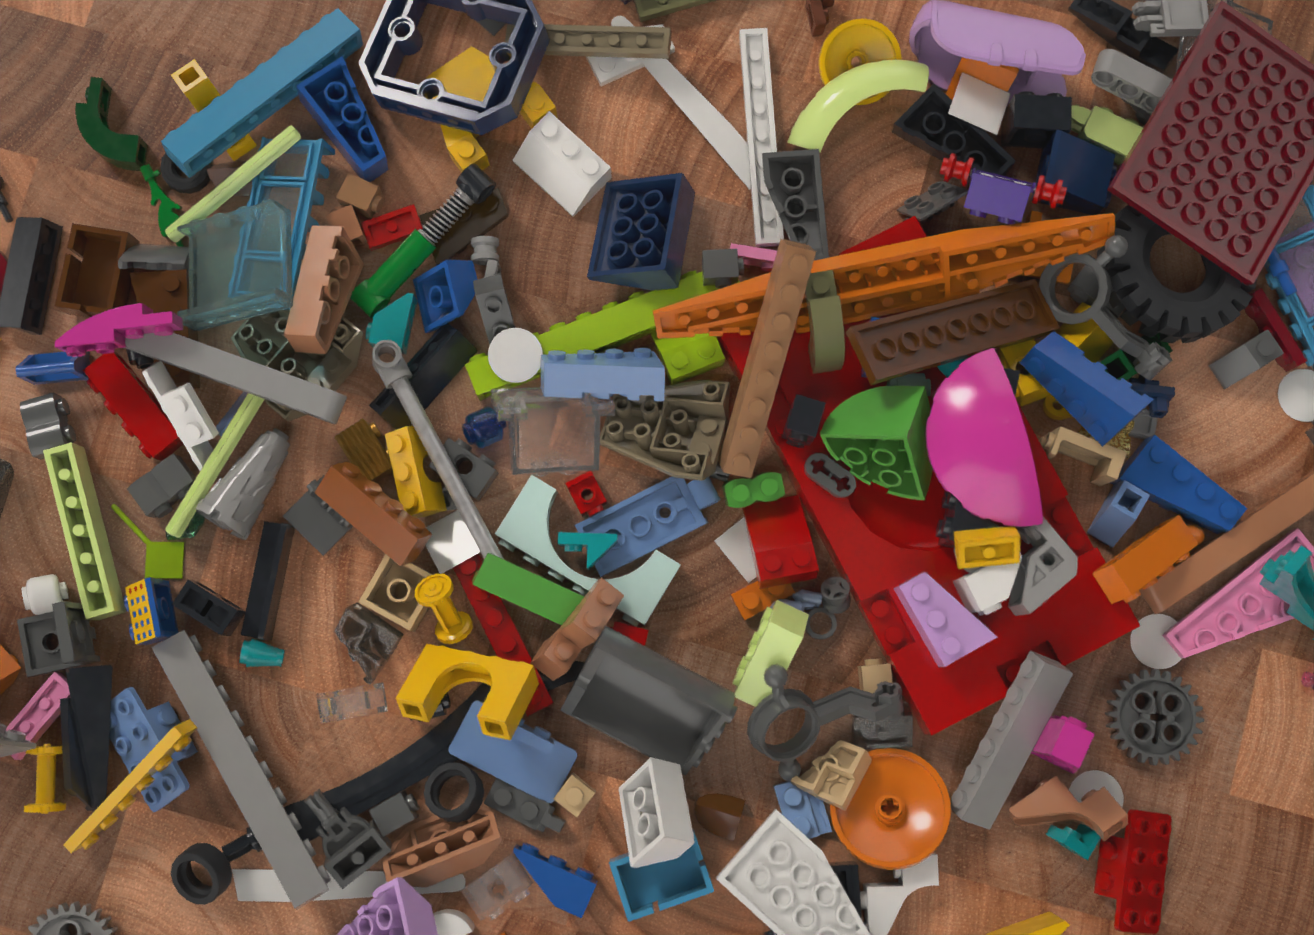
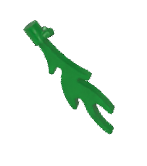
M146 164L140 167V171L145 181L150 185L151 205L156 206L157 202L161 200L158 211V224L162 236L167 238L165 229L180 217L173 210H182V206L171 200L156 182V177L161 175L160 170L158 169L153 172L151 165ZM191 230L187 235L190 239L194 240L195 236ZM182 239L175 242L177 246H184Z

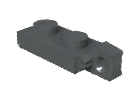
M498 778L495 779L483 803L541 832H544L545 828L548 827L560 833L566 820L553 814L555 807L548 802L538 799Z

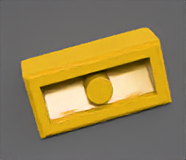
M1014 526L954 532L958 569L1020 563V534Z

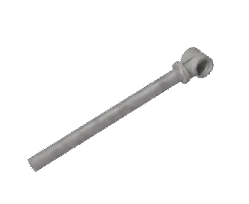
M392 340L378 342L372 352L373 368L379 373L387 389H394L484 559L488 553L504 559L409 382L412 373L402 357L399 345ZM389 353L395 359L392 362L386 363L381 361L379 356Z

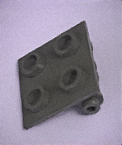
M939 181L930 185L928 191L920 196L916 195L908 198L904 205L896 210L907 216L904 221L916 216L918 222L922 225L928 221L927 218L929 220L933 219V214L938 216L940 212L955 205L954 202L968 194V190Z
M325 475L318 481H311L307 486L309 490L283 515L323 556L353 527V525L315 494Z

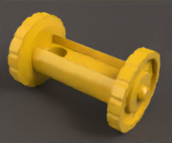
M437 573L421 580L415 588L414 596L420 605L429 606L433 610L438 620L435 626V635L438 640L444 644L458 643L471 633L473 621L468 613L459 612L455 608L450 598L454 589L450 577Z
M48 743L26 751V754L37 755L36 801L35 803L24 805V812L48 814L49 812L66 810V803L55 802L56 754H62V746H51Z

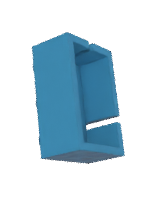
M694 829L692 831L695 843L676 859L633 868L630 866L628 852L610 858L609 865L628 922L654 913L652 902L658 901V907L661 911L714 892L705 861L698 862L703 860V855Z

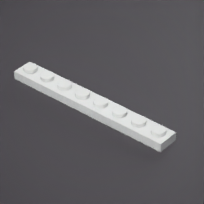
M767 28L740 29L739 41L755 247L779 246L780 239H784L783 224L764 183L762 153L777 152Z

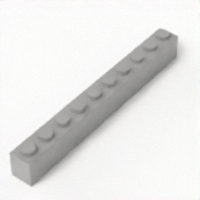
M182 630L151 647L191 721L198 727L196 730L294 908L298 910L329 891L326 883L330 882L331 879L323 865L317 868L312 857L316 855L313 846L308 838L302 841L297 831L302 827L293 812L288 815L284 809L283 804L287 800L279 786L273 789L268 779L273 775L266 762L262 761L259 763L254 755L259 749L251 735L246 738L244 737L240 727L245 724L237 710L232 712L229 710L226 702L231 699L223 685L217 687L212 677L217 674L210 661L206 660L203 662L198 652L203 649L196 636L189 637L186 631Z

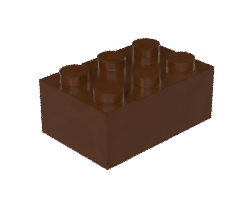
M72 223L67 248L83 259L81 262L73 255L65 254L54 306L66 314L90 318L107 310L127 305L132 282L129 273H133L134 268L120 269L118 268V260L126 250L136 244H140V241L129 232Z

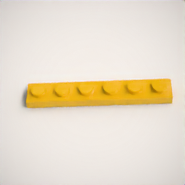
M190 719L174 726L63 844L66 849L73 853L82 847L87 850L100 839L98 833L112 826L118 820L116 814L120 810H126L135 802L136 798L134 795L138 791L142 792L153 783L155 779L152 776L157 771L161 772L171 764L173 753L175 751L180 752L192 741L189 736L198 727Z

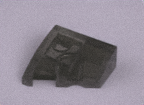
M358 602L345 609L334 631L340 642L346 645L348 655L352 661L357 660L366 674V677L363 679L369 685L375 681L403 636V633Z

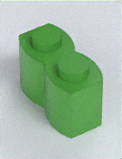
M777 472L760 473L751 479L736 478L722 485L725 504L733 508L749 506L756 500L763 502L774 501L785 495L782 476Z

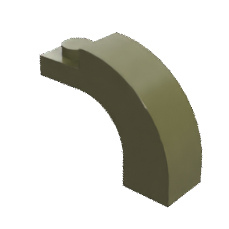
M833 270L810 273L805 297L810 324L808 351L812 374L841 370L845 358L844 325L840 296H837Z

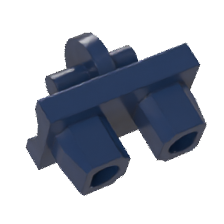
M1140 374L1138 378L1129 379V383L1132 384V390L1141 396L1147 394L1154 399L1148 405L1149 415L1154 418H1163L1168 413L1169 402L1175 396V387L1159 386L1158 380H1147Z

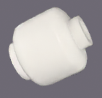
M55 574L30 578L26 582V586L21 588L25 609H31L35 615L53 612L52 604L69 599L66 582H59Z

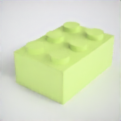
M777 599L772 609L769 607L765 609L760 620L761 624L757 632H754L748 645V651L742 657L736 670L737 673L732 683L737 686L735 698L756 707L764 698L772 694V688L764 680V673L768 667L776 664L783 666L787 671L804 637L809 614Z

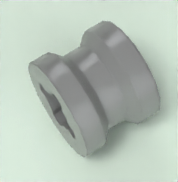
M476 236L471 239V246L474 248L471 261L474 264L487 265L488 259L496 260L499 263V255L496 251V248L499 246V239L497 237Z

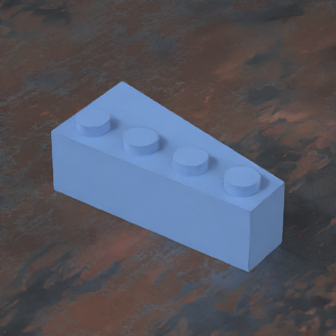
M636 348L634 352L607 349L606 353H594L592 350L585 349L578 350L577 354H566L564 351L554 350L549 351L548 355H541V390L544 397L583 398L585 393H590L592 397L598 399H610L613 394H619L627 397V400L639 401L640 395L654 396V401L664 402L665 367L655 352L648 348Z

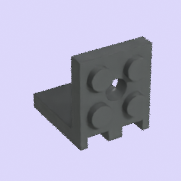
M67 601L52 604L53 612L17 620L27 677H35L54 671L65 670L66 668L100 662V656L95 655L93 639H96L95 627H90L89 620L85 619L82 603ZM51 634L58 636L59 646L55 650H50L47 646V639Z

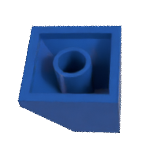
M445 260L413 279L425 333H430L464 315L475 296L473 281L477 280L473 261Z

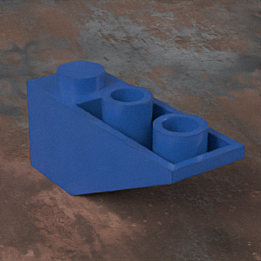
M523 843L522 846L517 844L513 849V853L552 904L557 908L582 918L598 880L593 879L594 874L581 867H578L575 871L565 866L567 862L557 856L550 855L549 858L538 854L540 849L528 843Z

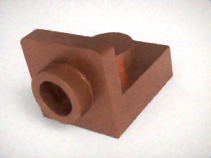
M835 0L806 1L805 8L812 37L823 35L826 24H829L827 7H832Z

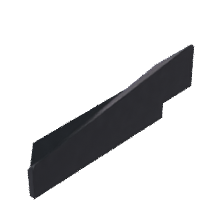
M112 665L66 668L71 698L60 699L64 789L70 795L77 796L86 805L85 809L87 811H95L107 798Z

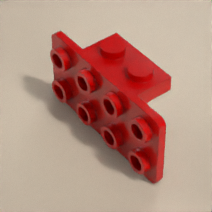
M1130 809L1127 813L1128 825L1125 829V837L1112 835L1105 841L1100 839L1094 893L1117 899L1114 928L1117 931L1157 934L1161 923V908L1165 891L1164 883L1168 863L1169 840L1172 831V818L1169 814Z

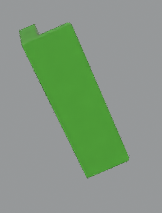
M491 553L486 555L479 571H476L472 579L474 586L560 625L566 621L585 597Z

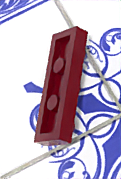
M1261 288L1250 294L1253 297L1244 311L1259 328V334L1268 329L1283 350L1284 354L1275 359L1276 363L1284 368L1285 372H1288L1307 362L1263 289Z

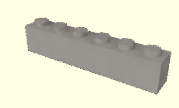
M1030 650L1028 656L1021 664L1019 673L1012 686L1008 689L1001 707L994 715L992 724L984 739L981 740L973 760L966 768L965 775L957 790L952 795L950 801L951 809L961 820L989 830L991 829L1073 675L1070 670L1058 661Z

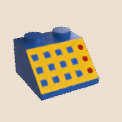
M149 577L125 587L124 605L126 610L130 612L132 622L129 624V633L132 640H135L136 645L162 642L179 633L175 610L172 605L173 600L169 581Z

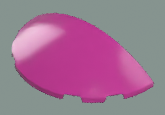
M991 348L973 355L962 362L948 378H945L933 398L934 403L930 416L926 422V446L929 460L937 479L945 491L951 492L962 503V507L981 519L988 518L1001 522L1004 526L1026 527L1043 524L1042 506L1027 433L1008 377L995 349Z

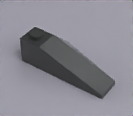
M819 149L762 153L764 183L790 241L810 245L816 251L814 261L829 258Z

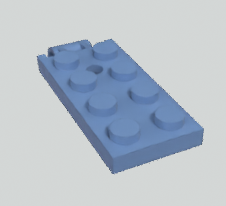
M671 476L576 524L575 527L578 533L618 534V543L595 564L600 577H603L708 524L701 510L717 503L721 499L709 477L703 481L692 480L687 484L684 478ZM667 507L670 509L671 514L668 518L660 516L659 511L661 508Z

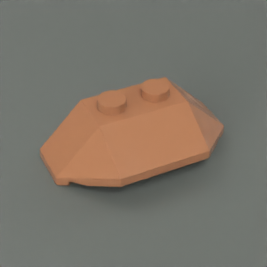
M458 805V806H456V807H453V808H451V809H448V810L456 809V808H458L460 805ZM479 809L470 819L460 823L447 822L433 815L407 826L394 841L391 851L381 858L386 882L402 877L412 887H429L483 865L502 841L494 812Z

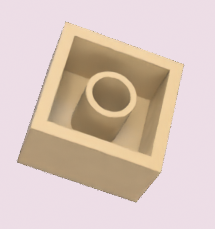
M385 554L361 596L359 603L407 630L415 632L429 606L420 605L414 596V591L421 580L433 574L413 563L400 567Z

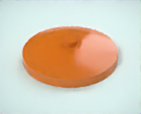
M881 748L868 751L872 761L846 811L830 804L831 820L835 833L842 845L854 857L870 866L880 869L898 870L917 865L930 857L938 849L947 833L951 805L946 785L934 767L914 753L896 748Z

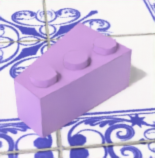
M926 572L920 573L893 588L938 667H946L997 638L992 631Z

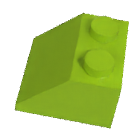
M656 331L650 333L671 385L724 365L725 357L716 336H709L707 333L695 334V337L658 339Z

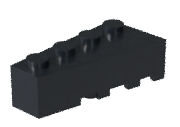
M935 84L893 125V134L943 161L944 157L950 158L951 153L956 154L957 161L966 162L969 158H974L972 169L976 168V170L1005 176L1012 169L1016 161L982 128L948 114L952 100Z

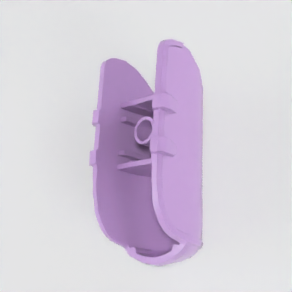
M930 0L924 4L914 19L909 34L912 52L917 56L919 63L926 64L929 68L928 83L931 85L935 84L940 90L945 92L962 57L986 62L988 65L993 66L1005 65L1018 68L1019 72L1008 90V93L1011 94L1007 105L1014 94L1023 91L1044 96L1050 93H1060L1063 97H1066L1067 89L1061 74L1072 76L1079 74L1083 69L1086 57L1081 43L1073 33L1061 25L946 0Z

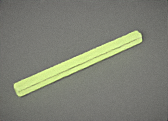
M292 125L284 129L167 227L165 233L169 239L174 242L181 240L301 139L299 131Z
M247 393L166 526L165 531L177 538L182 536L197 511L195 508L199 501L211 489L265 399Z

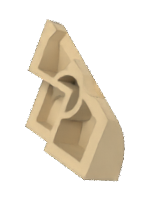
M839 740L830 747L827 754L819 756L812 761L813 767L800 777L792 778L791 783L810 795L846 811L872 759L866 749Z

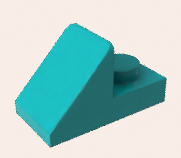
M558 532V545L565 546L566 552H582V547H587V570L591 569L618 543V534Z

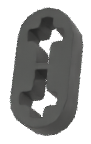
M815 453L806 460L804 464L806 476L837 498H846L854 492L856 488L854 476L831 458L822 453ZM819 460L823 461L822 468L829 475L827 476L820 471L814 474L812 472L813 466L810 463L812 461L814 463H817ZM831 476L838 480L843 479V477L848 480L846 485L849 487V490L837 491L836 487L838 484L831 479Z

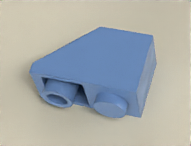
M1126 480L1114 484L1086 533L1107 546L1114 547L1136 521L1150 495Z

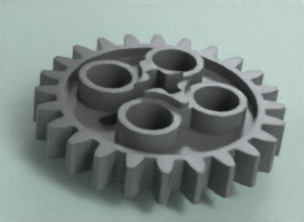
M1152 669L1149 675L1147 670H1140L1139 677L1135 673L1128 674L1130 683L1120 680L1119 684L1122 690L1112 689L1111 691L1117 697L1116 700H1107L1106 702L1113 707V711L1105 712L1106 716L1113 717V721L1106 724V727L1115 728L1116 730L1110 738L1115 740L1121 739L1117 748L1120 750L1129 748L1126 755L1129 758H1133L1138 754L1137 762L1145 763L1148 758L1150 765L1157 766L1158 760L1164 765H1169V756L1174 761H1180L1179 751L1184 754H1190L1187 744L1197 745L1198 742L1192 736L1193 734H1202L1203 732L1196 727V723L1204 722L1203 718L1196 717V712L1201 711L1203 707L1194 706L1193 704L1199 696L1188 695L1192 686L1189 684L1180 686L1182 682V677L1175 676L1171 680L1170 671H1164L1160 675L1159 669ZM1153 691L1157 692L1156 697L1153 696ZM1139 693L1145 698V704L1141 709L1135 704V698ZM1169 695L1174 700V707L1170 711L1166 709L1164 704L1166 697ZM1158 714V720H1151L1150 715ZM1138 723H1141L1144 727V735L1138 739L1135 736L1134 728ZM1168 725L1173 729V737L1170 740L1164 737V729ZM1153 737L1156 739L1155 743H1152Z

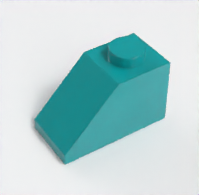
M406 293L374 314L372 323L369 322L366 328V339H368V343L372 348L382 340H392L399 345L402 354L407 353L418 302L413 293Z

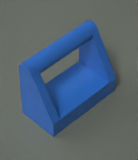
M86 351V355L80 357L68 356L66 352L28 355L16 366V375L18 378L33 385L88 380L89 377L83 369L90 365V352Z

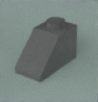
M1267 329L1210 364L1209 368L1222 387L1226 389L1278 358L1284 352Z

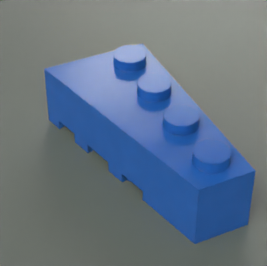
M343 56L296 85L300 102L361 179L371 182L389 170L386 154L371 124L363 101H361Z
M1053 331L1037 343L1020 363L1103 447L1154 399L1147 394L1141 396L1131 389L1132 384L1123 378L1117 380L1106 372V366L1100 362H1091L1084 357V351Z
M1156 435L1142 441L1122 466L1118 479L1110 482V484L1114 485L1126 480L1149 494L1148 500L1158 504L1159 507L1180 514L1184 519L1216 534L1230 531L1248 509Z

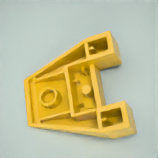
M471 46L426 78L440 80L448 93L483 102L495 71L489 56ZM534 81L520 111V114L531 129L549 111L558 119L556 106L542 87ZM440 124L450 157L461 173L471 164H476L482 170L490 166L487 154L475 139L479 136L478 134Z

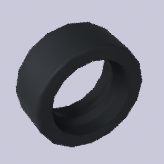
M449 762L439 766L430 774L425 783L424 798L427 807L431 813L447 822L460 823L470 819L477 813L483 803L484 787L482 780L476 772L461 763ZM462 776L469 783L468 796L458 808L448 810L440 804V790L451 777Z
M196 843L187 848L174 860L171 867V878L178 893L186 900L194 904L206 905L219 897L231 884L232 870L225 854L217 847L208 843ZM191 861H195L207 869L212 879V886L203 884L196 878L192 871Z

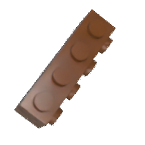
M347 461L331 465L316 489L315 494L400 567L415 561L432 536V533L425 528V524L420 519L412 517L406 512L400 502L387 496L379 484L370 481L361 474L360 469L356 465Z

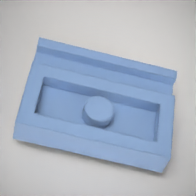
M791 781L773 785L781 814L810 839L832 832L822 800L794 786Z

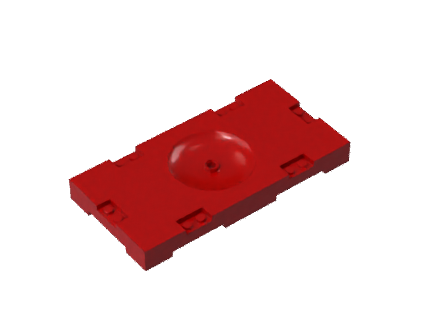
M913 216L839 253V255L927 236L916 216ZM912 310L903 311V312H898V313L889 314V315H884V316H880V317H877V318L882 319V318H886V317H889V316H893V315H897V314L909 312V311H912ZM870 319L843 324L845 358L842 369L812 374L808 351L810 331L797 333L794 330L765 431L789 474L788 478L840 577L848 582L850 592L887 663H891V670L897 680L896 682L900 684L902 695L923 734L932 736L1005 698L1008 689L1012 686L1020 671L1021 664L1028 656L1030 650L1066 666L1140 627L1129 604L1125 603L1124 600L1111 604L1092 573L1106 562L1098 547L1094 548L1066 498L1068 493L1018 404L1036 470L1042 515L1078 557L1077 575L1031 614L1015 616L1008 607L1009 598L1000 602L1002 608L990 614L979 616L978 612L972 613L997 638L946 667H938L893 588L920 573L926 572L964 606L952 581L969 574V572L964 569H958L954 549L938 545L939 537L935 536L938 521L944 518L945 509L941 508L945 489L937 479L934 471H932L925 501L887 493L888 488L874 482L868 485L854 476L856 480L854 492L846 498H837L806 476L804 464L815 453H822L850 472L851 468L841 459L836 461L827 450L820 436L822 427L832 411L845 400L863 391L886 386L887 381L871 385L868 378L861 377V363L846 334V331L851 326L869 322ZM739 332L723 333V336H716L729 366L740 382L754 332H751L750 335H740ZM938 367L916 372L924 373L925 378L931 381V394L928 396L931 408L938 388L947 378ZM797 394L826 403L816 437L810 446L804 445V448L787 444V439L781 438L791 404ZM819 460L817 463L812 461L810 463L813 466L812 472L814 474L820 471L827 476L829 475L822 468L823 461ZM831 476V479L838 484L836 487L837 491L849 490V487L846 485L848 482L846 478L843 477V479L838 480ZM991 520V522L999 527H1005L1003 523ZM1020 538V554L1022 556L1033 546L1031 543L1026 544Z

